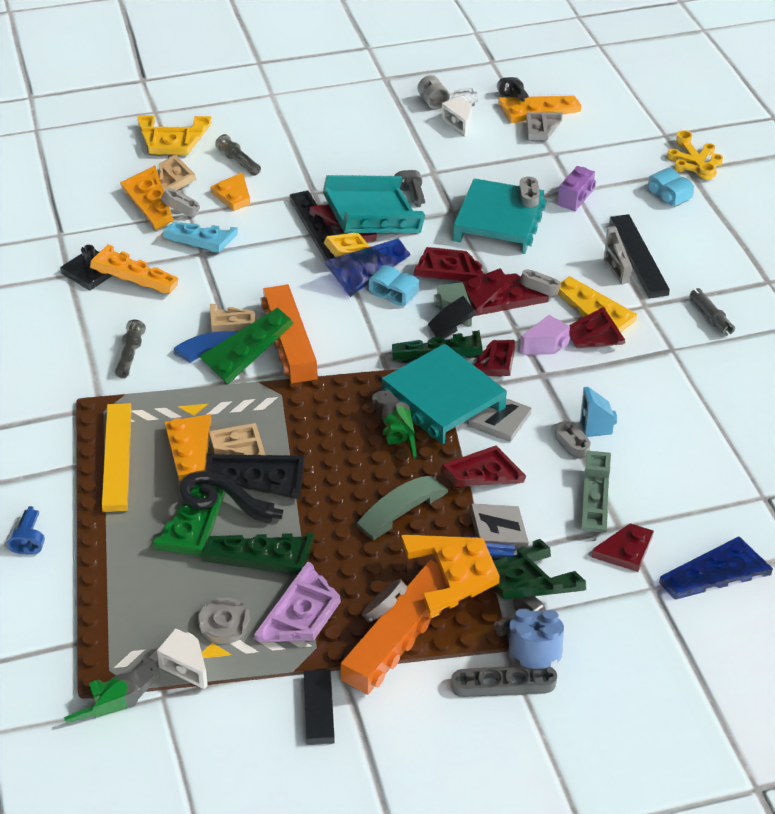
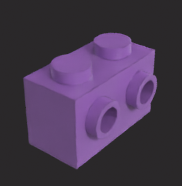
M576 166L559 185L558 206L576 211L595 189V171L589 170L586 167Z

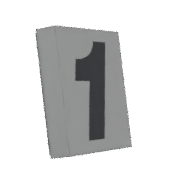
M506 398L505 409L498 412L490 406L471 417L469 426L511 442L531 415L532 408Z
M471 504L470 514L476 537L483 538L485 543L514 545L515 548L524 546L527 549L529 541L519 506Z

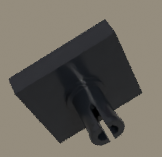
M89 244L81 248L80 255L60 267L61 274L89 291L114 276L108 273L103 274L96 269L90 268L91 260L99 251Z

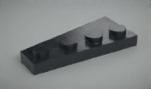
M208 454L205 471L220 473L233 480L240 487L301 500L305 459L304 455Z

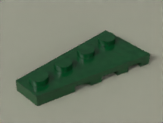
M480 330L472 331L471 336L463 337L462 333L453 334V338L446 340L439 336L429 339L427 343H423L421 340L392 344L393 361L405 363L418 359L443 344H446L461 356L475 358L478 355H483Z
M292 533L282 534V537L267 538V534H256L253 538L245 539L243 535L209 536L202 553V558L205 562L298 575L308 561L315 540L314 533H305L304 537H293Z

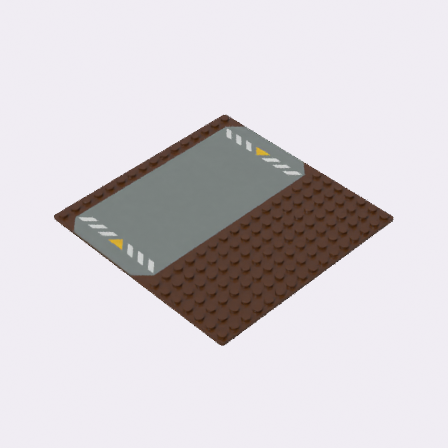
M398 369L318 376L316 380L292 384L290 379L77 399L78 696L81 699L93 698L89 685L90 682L94 680L107 682L116 675L132 672L142 664L143 658L153 659L156 662L160 675L145 692L196 686L159 668L157 650L175 628L185 633H191L199 640L206 668L207 685L302 675L304 671L341 670V662L379 620L378 618L368 622L362 616L366 606L394 581L401 579L408 586L430 560L437 563L434 554L407 559L401 543L402 535L476 537L470 514L471 504H474L470 486L454 487L440 472L442 464L463 457L456 427L446 432L445 444L442 445L412 420L417 455L415 460L412 459L407 442L388 444L386 435H383L386 426L382 420V410L376 403L372 404V396L382 390V378ZM131 403L128 511L103 512L102 495L107 404ZM211 414L212 424L210 431L256 423L265 455H304L305 465L301 500L241 487L253 498L275 503L274 508L284 510L282 520L272 518L271 523L256 520L247 515L225 493L210 536L243 535L245 539L253 538L256 534H267V538L282 537V534L292 533L293 537H304L305 533H314L315 540L307 562L314 566V570L319 576L322 575L327 580L328 586L333 587L341 599V603L315 640L258 642L254 636L297 575L205 562L201 556L153 549V541L157 536L160 537L166 524L169 521L172 522L181 504L184 505L178 495L179 480L164 422L172 421L176 418L184 419ZM208 439L206 462L208 454H214L210 439ZM432 476L448 489L447 494L433 503L429 504L424 501L392 521V529L375 540H372L357 527V522L375 503L395 488L411 480ZM491 587L474 597L469 595L460 600L458 605L451 609L449 607L443 609L438 616L431 619L427 630L415 638L412 648L409 651L405 650L400 656L398 664L508 651L509 642L507 634L499 637L493 628L494 623L503 619L496 591ZM230 597L237 599L250 612V628L247 634L240 640L230 644H217L205 639L198 629V613L205 604L212 603V600L217 598Z

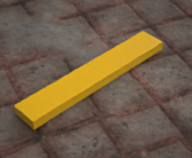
M131 403L107 404L102 495L103 512L128 511Z

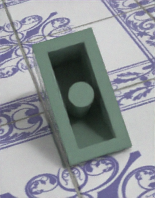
M463 282L437 285V294H434L435 307H439L440 312L462 296L470 304ZM472 318L463 322L462 325L471 327Z

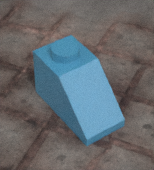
M583 387L580 424L583 433L587 437L612 435L613 427L617 424L616 411H612L608 400L591 388Z

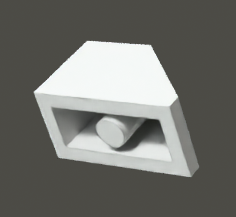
M461 96L442 103V120L463 136H467L471 123L472 104Z
M175 628L157 650L159 668L205 689L207 687V676L199 640L191 633H185Z

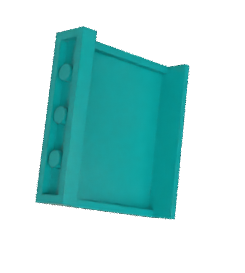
M326 175L322 193L344 233H421L425 214L423 211L412 210L400 190L402 176Z
M474 178L454 222L453 241L461 243L465 233L523 243L522 254H526L528 246H532L533 234L536 235L538 222L540 223L542 219V211H545L547 199H544V190L539 189V204L536 207L530 208L521 204L519 186Z
M446 344L382 378L381 391L389 390L400 402L408 404L413 422L442 445L445 444L447 431L490 406L498 412L506 408L507 390Z

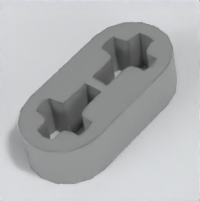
M529 176L521 178L519 185L521 204L525 207H536L539 204L540 197L537 179Z
M167 188L161 197L164 204L189 217H195L200 209L197 201L172 188Z
M528 269L523 270L520 278V284L549 296L558 295L561 283L555 278Z
M562 421L557 424L556 440L572 457L585 458L587 450L590 451L591 445L588 437L573 422Z

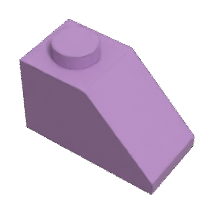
M551 315L546 316L521 336L520 353L523 355L555 354L561 348H565L570 341V326Z

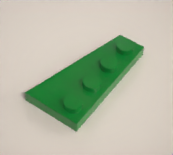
M277 307L199 357L228 385L294 323L291 318Z

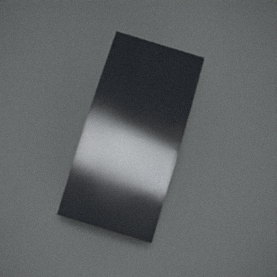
M462 296L439 312L428 323V327L435 337L440 336L445 339L458 331V325L476 316L475 311L466 298Z

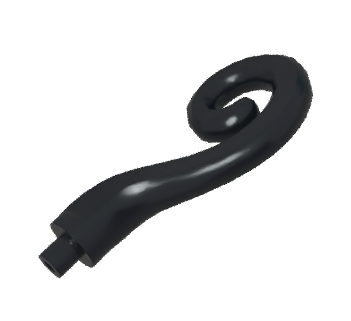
M205 470L195 471L184 476L179 482L178 495L181 501L190 508L206 510L214 506L218 500V492L212 486L214 485L225 491L250 517L270 523L272 518L282 520L284 510L274 508L275 503L253 498L233 480L220 473ZM197 484H202L200 491L207 495V497L203 499L196 498L191 494V488Z

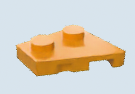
M242 172L210 186L211 193L233 211L250 204V196Z

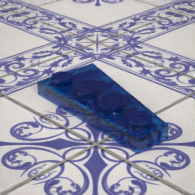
M399 238L329 259L325 262V265L348 295L352 297L369 285V278L383 265L395 267L406 260L411 254Z
M738 536L661 575L659 584L676 600L704 593L707 588L718 587L719 589L727 587L730 582L741 580L743 583L752 580L754 576H770L773 568Z

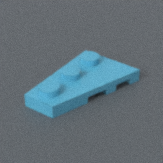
M173 222L163 230V236L166 239L177 243L189 244L192 247L208 249L211 252H220L238 235V227H230V230H219V226L212 225L210 228H200L198 224Z

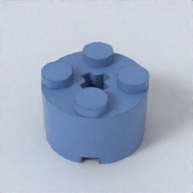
M528 609L517 610L515 616L510 621V658L514 661L515 657L520 660V665L532 669L550 667L551 662L555 660L558 663L563 654L564 625L559 619V614L554 610H546L544 612L530 611Z

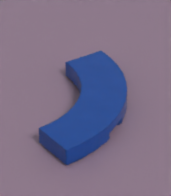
M219 331L195 336L174 347V354L191 363L200 358V355L238 331Z

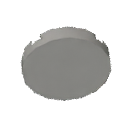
M398 579L388 585L366 606L362 616L368 622L380 618L396 604L397 599L395 596L398 593L401 595L405 594L407 590L406 584L401 579Z
M230 597L214 599L212 603L205 604L198 613V629L205 639L213 643L230 644L238 641L247 634L250 628V612L237 599Z

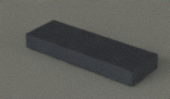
M331 670L304 671L307 745L335 743Z

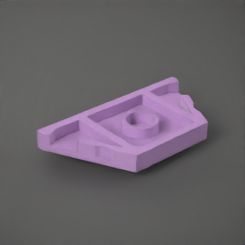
M307 562L254 634L256 641L315 640L341 603L340 595L333 587L328 586L327 580L322 575L319 576L314 570V566Z

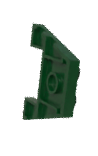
M541 539L533 541L532 547L526 549L523 546L517 549V555L509 559L507 556H504L494 561L500 578L499 584L492 588L503 600L585 591L586 580L576 571L549 577L534 563V561L551 557L550 547Z

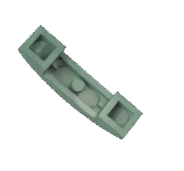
M588 450L586 452L581 530L607 532L611 453Z
M432 476L411 480L395 488L375 503L357 522V527L372 540H375L392 529V521L424 501L429 504L433 503L447 494L448 489Z

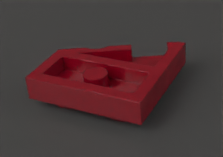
M629 523L594 547L592 558L639 572L652 541L654 530Z

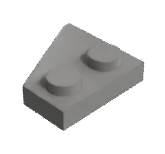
M526 112L528 140H548L562 122L563 113Z
M615 226L608 227L603 260L619 282L626 284L630 282L632 265Z

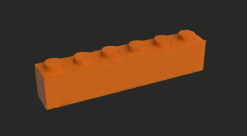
M289 284L263 288L264 297H260V302L265 315L278 307L294 323L274 342L275 349L278 348L279 361L282 362L284 375L289 376L291 384L318 379L317 360Z
M430 560L407 586L405 594L398 596L396 604L379 618L341 662V680L369 695L375 687H379L382 684L385 674L390 668L394 669L397 666L400 656L405 650L409 651L412 648L415 638L427 630L432 618H430L423 601L424 593L447 588L438 563Z

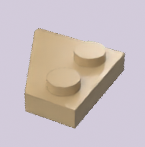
M176 155L159 163L160 181L164 191L167 188L178 190L196 180L195 173Z
M210 304L212 332L240 331L255 322L254 311L240 310L235 307H228V311L217 309V304Z
M256 423L209 431L214 454L265 455Z

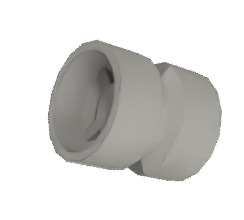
M429 75L420 80L417 86L420 96L430 108L441 109L442 103L450 99L448 90L436 76Z

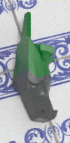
M389 390L376 392L372 396V404L376 403L382 410V420L386 426L383 435H386L388 444L407 442L412 459L415 460L417 455L409 405L400 402Z
M143 658L142 664L132 672L116 675L107 682L100 680L90 682L89 685L95 705L64 717L65 722L69 723L92 716L97 718L134 707L143 693L160 677L156 662L151 658Z

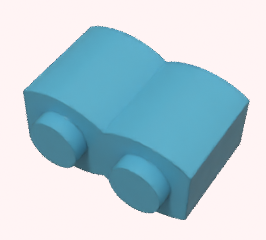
M665 168L649 176L648 188L650 192L662 197L669 205L676 206L693 198L694 185L687 178L680 177L674 169Z
M383 265L369 278V291L377 297L387 298L396 305L406 306L419 292V280L411 274L400 273L394 267Z

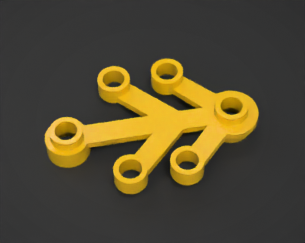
M686 130L677 132L676 142L678 146L684 147L689 154L679 152L677 149H669L667 159L675 161L674 169L678 172H684L685 170L696 172L704 180L716 177L717 170L715 168L722 165L723 156L714 154L715 145L712 143L704 144L703 150L699 154L691 144L692 133ZM708 155H712L710 162H704Z

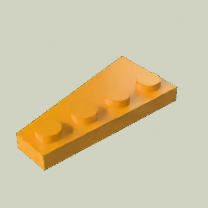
M155 165L120 182L124 192L155 230L174 221L169 206L161 200L164 190Z
M109 244L91 260L90 268L96 269L100 273H108L117 276L121 280H129L137 283L139 286L156 289L160 293L170 294L178 285L179 278L157 267L149 268L147 263L142 260L134 261L129 258L130 254L124 251L118 253Z

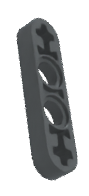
M524 666L459 669L452 674L451 690L459 697L550 693L556 688L557 672L552 667L532 669ZM517 676L523 678L525 682L518 685L512 683L510 679ZM541 677H546L547 682L543 681ZM486 678H494L497 680L498 683L496 685L489 686L486 685L483 682V680ZM476 679H478V685H475ZM460 681H465L467 685H461Z

